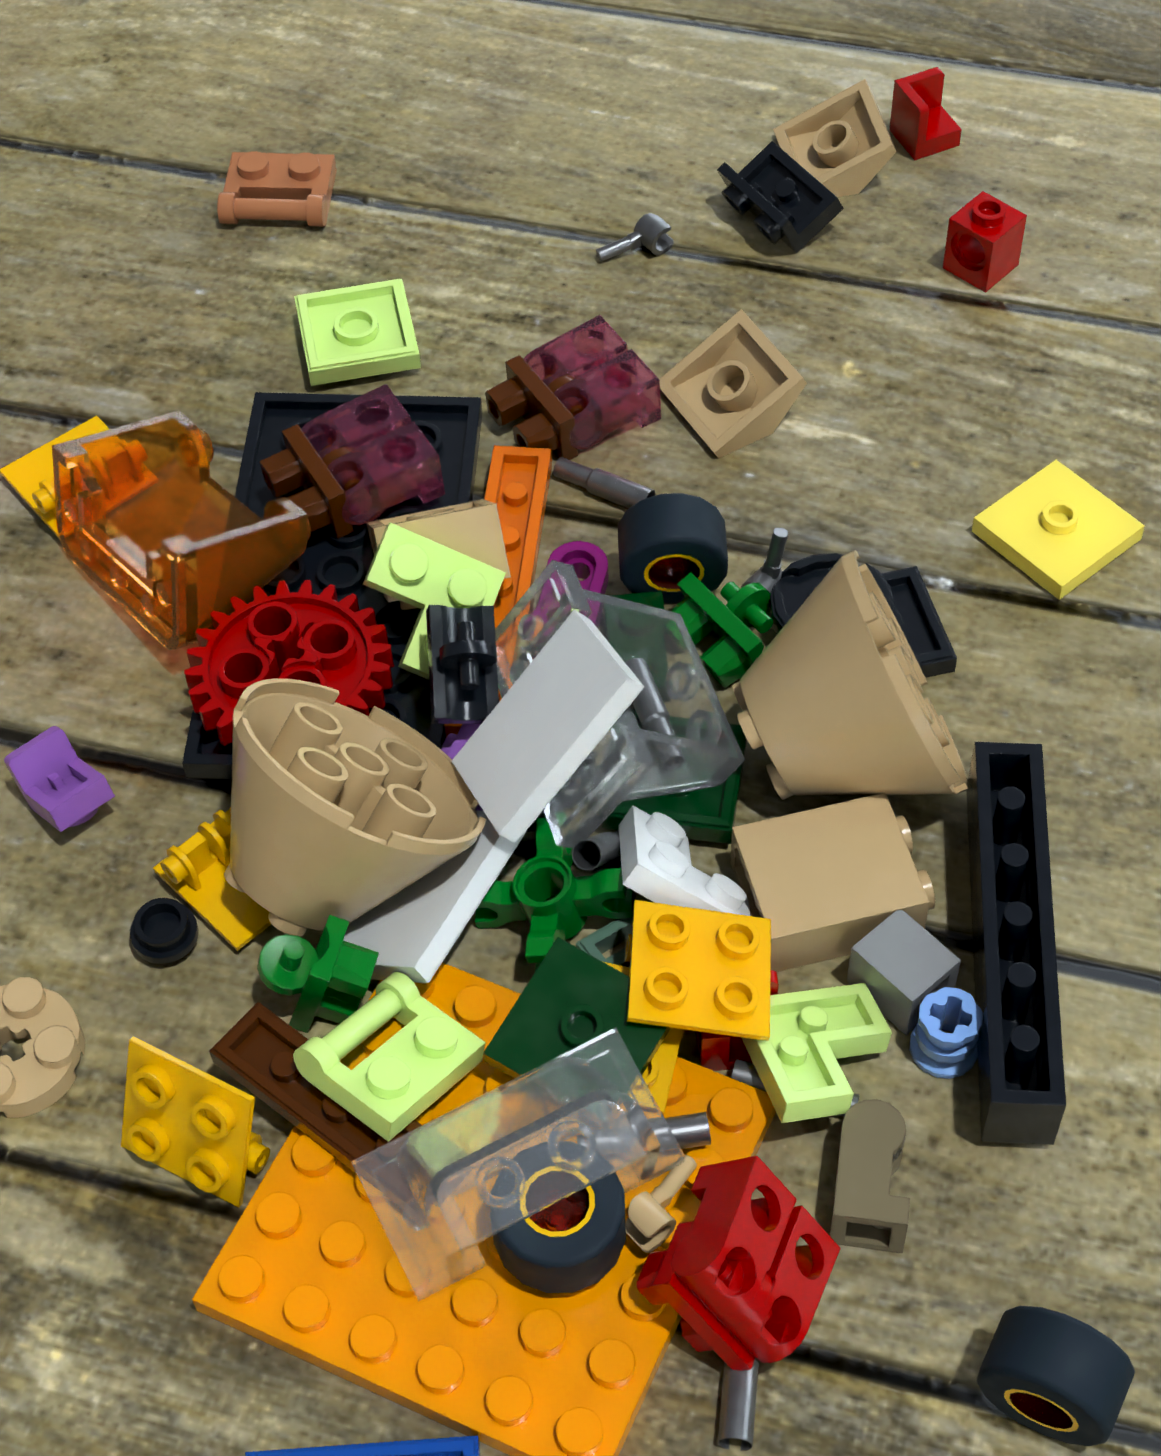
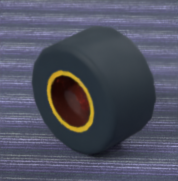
M684 493L652 496L639 501L626 510L618 523L620 579L631 593L662 591L664 604H677L684 599L677 584L690 572L711 592L716 590L727 576L728 552L725 520L716 506L701 497Z
M571 1142L542 1143L520 1152L501 1170L491 1192L490 1219L493 1240L504 1267L523 1285L545 1293H574L598 1283L616 1265L626 1241L625 1195L614 1168L594 1150ZM549 1225L551 1227L556 1228V1231L551 1230L547 1226Z
M1018 1306L1003 1313L980 1367L977 1384L984 1396L994 1406L1021 1425L1065 1443L1093 1446L1103 1444L1109 1439L1134 1377L1135 1370L1129 1356L1112 1339L1092 1326L1064 1313L1043 1307Z

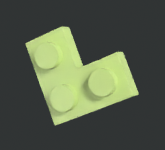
M390 522L385 528L363 585L421 609L398 667L429 680L426 619L428 606L443 605L452 608L493 606L506 572Z
M866 983L770 995L769 1041L741 1038L781 1123L846 1114L850 1109L854 1093L837 1059L886 1052L892 1031Z

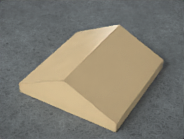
M866 79L773 129L780 148L837 197L859 194L896 153L892 139Z
M742 309L655 382L718 458L773 434L807 385V382Z

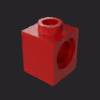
M982 191L949 218L943 269L986 293L1019 265L1027 215Z

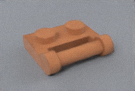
M257 151L232 152L224 190L218 196L217 212L219 223L236 225L239 219L307 221L308 226L325 227L337 172L335 155L261 153Z

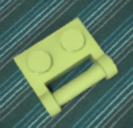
M394 972L380 982L375 989L376 995L323 1038H310L298 1047L293 1054L296 1068L308 1082L388 1142L482 1062L486 1044L481 1038L423 998L415 983L401 972ZM395 1018L404 1025L400 1031L352 1070L339 1062L390 1019Z

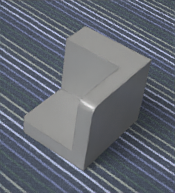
M896 910L851 947L847 981L849 985L866 983L881 1013L901 1032L908 1035L918 1023L919 1007L924 997L930 993L937 992L943 987L955 988L961 960L905 911Z

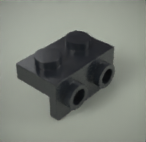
M773 141L739 173L734 171L725 162L717 169L727 186L721 192L727 202L742 216L748 210L756 216L753 220L754 224L771 243L776 244L781 239L796 253L844 209L837 196Z

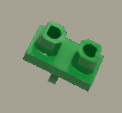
M690 572L677 584L684 599L673 608L663 622L667 626L669 633L688 651L711 631L720 638L699 658L708 672L726 688L741 678L763 651L764 644L762 640L749 628L753 626L762 634L772 627L773 619L766 614L770 606L771 593L760 583L753 582L740 589L734 582H729L720 592L721 596L728 602L724 605Z
M329 915L316 949L309 941L300 936L285 934L276 936L268 941L260 952L257 970L263 983L278 994L295 995L301 993L289 1025L296 1030L308 1033L315 1016L340 1024L358 1009L361 998L363 999L379 952L343 941L349 924L347 920Z

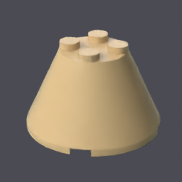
M853 550L843 555L745 672L740 681L732 685L736 699L742 709V712L737 714L738 721L747 741L754 750L764 745L772 762L766 765L771 782L782 800L793 795H876L886 793V795L959 794L970 788L968 777L943 715L938 716L928 697L923 698L922 693H924L922 686L928 684L892 609L867 565L858 566L857 559L860 558L858 552Z
M266 679L248 686L243 691L234 708L230 863L225 870L224 876L232 887L246 893L256 903L269 911L268 918L274 927L289 935L303 936L308 928L323 931L329 915L351 923L467 850L476 842L485 826L486 818L481 816L478 818L475 809L479 803L453 765L452 759L429 739L403 721L376 706L373 707L369 716L335 702L339 695V690L295 679Z

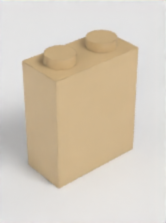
M886 793L732 827L731 866L737 884L747 895L751 916L771 919V970L778 972L850 955L851 947L896 910L905 911L925 929L928 910L935 907L933 885L926 870L917 871L911 857L913 841L909 825L903 815L895 817Z

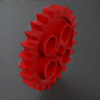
M281 580L277 585L276 594L267 596L261 587L255 586L253 587L254 601L248 604L236 596L231 597L233 613L227 615L213 610L210 615L214 630L197 628L195 633L199 647L188 648L186 652L190 668L185 669L184 674L194 713H200L203 727L206 731L217 728L220 743L224 746L232 743L234 708L243 691L255 682L266 679H295L339 690V695L335 702L367 716L370 714L369 708L376 706L384 709L385 699L383 690L390 689L393 686L391 668L394 667L391 644H388L385 625L376 624L374 609L369 607L359 610L357 595L354 593L338 602L336 587L333 584L327 586L320 595L313 594L311 580H305L299 591L292 593L289 592L286 582Z

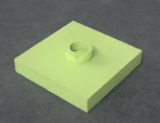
M402 279L294 296L311 386L421 368L420 354Z

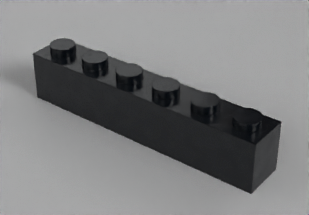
M975 742L968 775L970 788L966 792L975 1003L983 1012L982 1027L977 1041L981 1141L1054 1145L1066 1108L1042 744Z

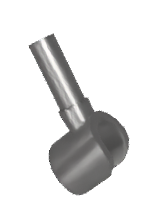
M652 213L645 214L636 223L633 233L596 249L597 256L602 262L642 245L653 254L662 255L671 249L674 244V240L666 234L671 230V226L658 215Z
M775 528L773 530L767 558L764 560L763 566L747 579L741 588L754 582L760 583L771 593L774 584L776 585L781 579L783 572L781 570V561L788 538V531L786 529Z

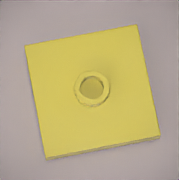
M1056 459L975 516L972 532L1060 600L1140 541L1145 525Z

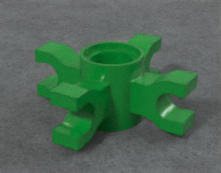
M563 816L537 818V856L520 866L513 881L503 882L495 880L476 909L475 923L478 929L495 928L511 921H528L530 932L526 941L525 958L528 964L536 963L535 971L557 937L567 940L575 936L585 925L587 916L596 915L611 919L633 918V904L636 895L632 889L623 885L622 868L605 869L590 876L574 877L570 868L573 863L572 850L575 843L572 837H565L566 822ZM553 896H556L555 898H553V899H551V900H549V901H546L547 899H549V898H551V897H553Z

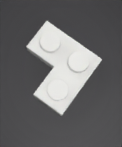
M635 806L630 808L618 825L622 883L624 886L654 903L751 916L747 895L737 883L722 874L715 873L710 877L692 866L688 837L684 829L676 821L659 812L649 815Z

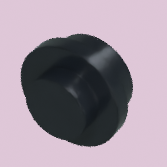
M157 898L145 903L137 911L130 927V939L136 953L146 961L158 964L174 962L187 955L196 944L199 933L198 924L193 912L185 905L170 898Z

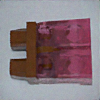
M601 315L534 349L524 359L521 355H518L506 361L507 380L485 392L488 413L499 427L521 416L526 419L513 426L514 440L517 447L548 448L558 458L563 457L568 460L578 456L577 449H587L595 446L608 433L626 424L636 421L643 428L661 419L659 378L632 349L628 350L626 342Z
M387 384L306 423L302 429L296 424L283 430L282 435L286 449L259 462L264 481L274 498L280 497L301 486L303 487V491L284 499L286 512L300 536L328 525L337 539L354 532L352 525L366 524V522H371L378 518L387 508L418 495L425 504L445 495L438 453L414 421L411 422L410 415Z

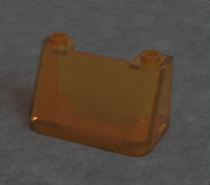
M174 411L52 445L57 529L66 554L75 565L169 650H176L198 642L195 633L197 628H214L210 615L213 610L230 615L233 613L231 597L236 596L246 602L253 596V587L259 586L263 588L302 556L306 550L307 541L311 535L308 514L285 497L269 501L266 504L263 520L210 477V462L213 459L212 442L203 429H199L180 411Z

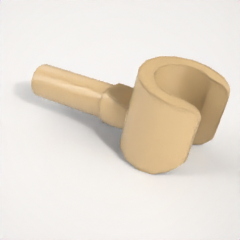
M683 1155L661 1184L655 1187L651 1193L647 1191L641 1192L630 1202L628 1219L625 1223L626 1233L645 1253L652 1252L658 1248L675 1229L676 1220L664 1208L671 1203L672 1198L697 1167L696 1161L688 1155Z

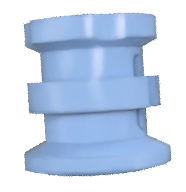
M943 987L937 992L930 993L924 997L919 1007L918 1023L910 1036L909 1047L913 1061L923 1072L937 1078L951 1079L962 1076L973 1068L978 1058L977 1041L982 1027L983 1012L975 1003L970 993L959 988Z

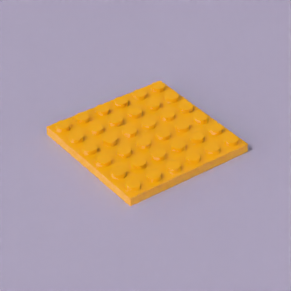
M443 962L430 982H414L423 998L485 1041V1049L521 995L518 992ZM374 990L369 1000L376 995V990ZM395 1018L390 1019L339 1062L352 1070L400 1031L404 1025ZM483 1056L482 1062L415 1119L469 1160L472 1168V1174L428 1223L423 1226L294 1126L192 1298L196 1310L464 1435H478L479 1442L510 1456H619L682 1318L669 1303L652 1305L637 1290L638 1277L648 1254L652 1252L645 1253L626 1233V1241L616 1265L598 1283L574 1293H545L523 1285L504 1267L494 1245L490 1219L491 1192L501 1170L520 1152L542 1143L571 1142L577 1144L576 1136L605 1131L485 1062ZM678 1056L664 1115L623 1106L609 1131L623 1129L626 1124L706 1112L711 1145L630 1157L628 1154L603 1158L614 1168L624 1189L625 1223L628 1219L630 1202L636 1195L645 1191L651 1193L655 1187L661 1184L683 1155H688L696 1161V1169L672 1198L671 1203L664 1208L676 1220L675 1229L665 1242L652 1252L667 1250L677 1225L694 1221L701 1201L691 1192L700 1167L756 1156L776 1113L767 1092ZM551 1199L539 1204L531 1212L530 1219L540 1228L551 1232L566 1231L577 1226L585 1218L587 1210L580 1203L569 1199Z

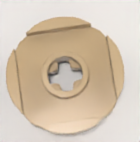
M19 977L7 985L0 986V1050L5 1043L13 1039L28 1040L22 1045L25 1055L20 1059L13 1061L8 1055L0 1056V1112H4L6 1118H22L33 1115L50 1107L69 1091L77 1077L74 1069L80 1061V1054L82 1053L84 1056L85 1051L84 1033L73 1008L61 995L43 988L38 980L31 977Z

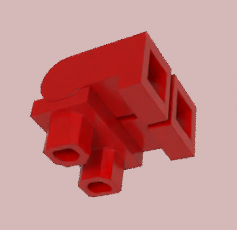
M758 1156L701 1166L691 1189V1192L701 1201L694 1221L677 1225L667 1250L648 1254L637 1280V1290L652 1305L669 1303L682 1317L680 1320L682 1337L697 1352L714 1350L732 1370H751L755 1358L761 1363L780 1361L793 1353L805 1338L841 1248L802 1205L794 1207L797 1199ZM755 1189H758L764 1196V1198L751 1200ZM800 1237L803 1238L808 1244L796 1247V1243Z

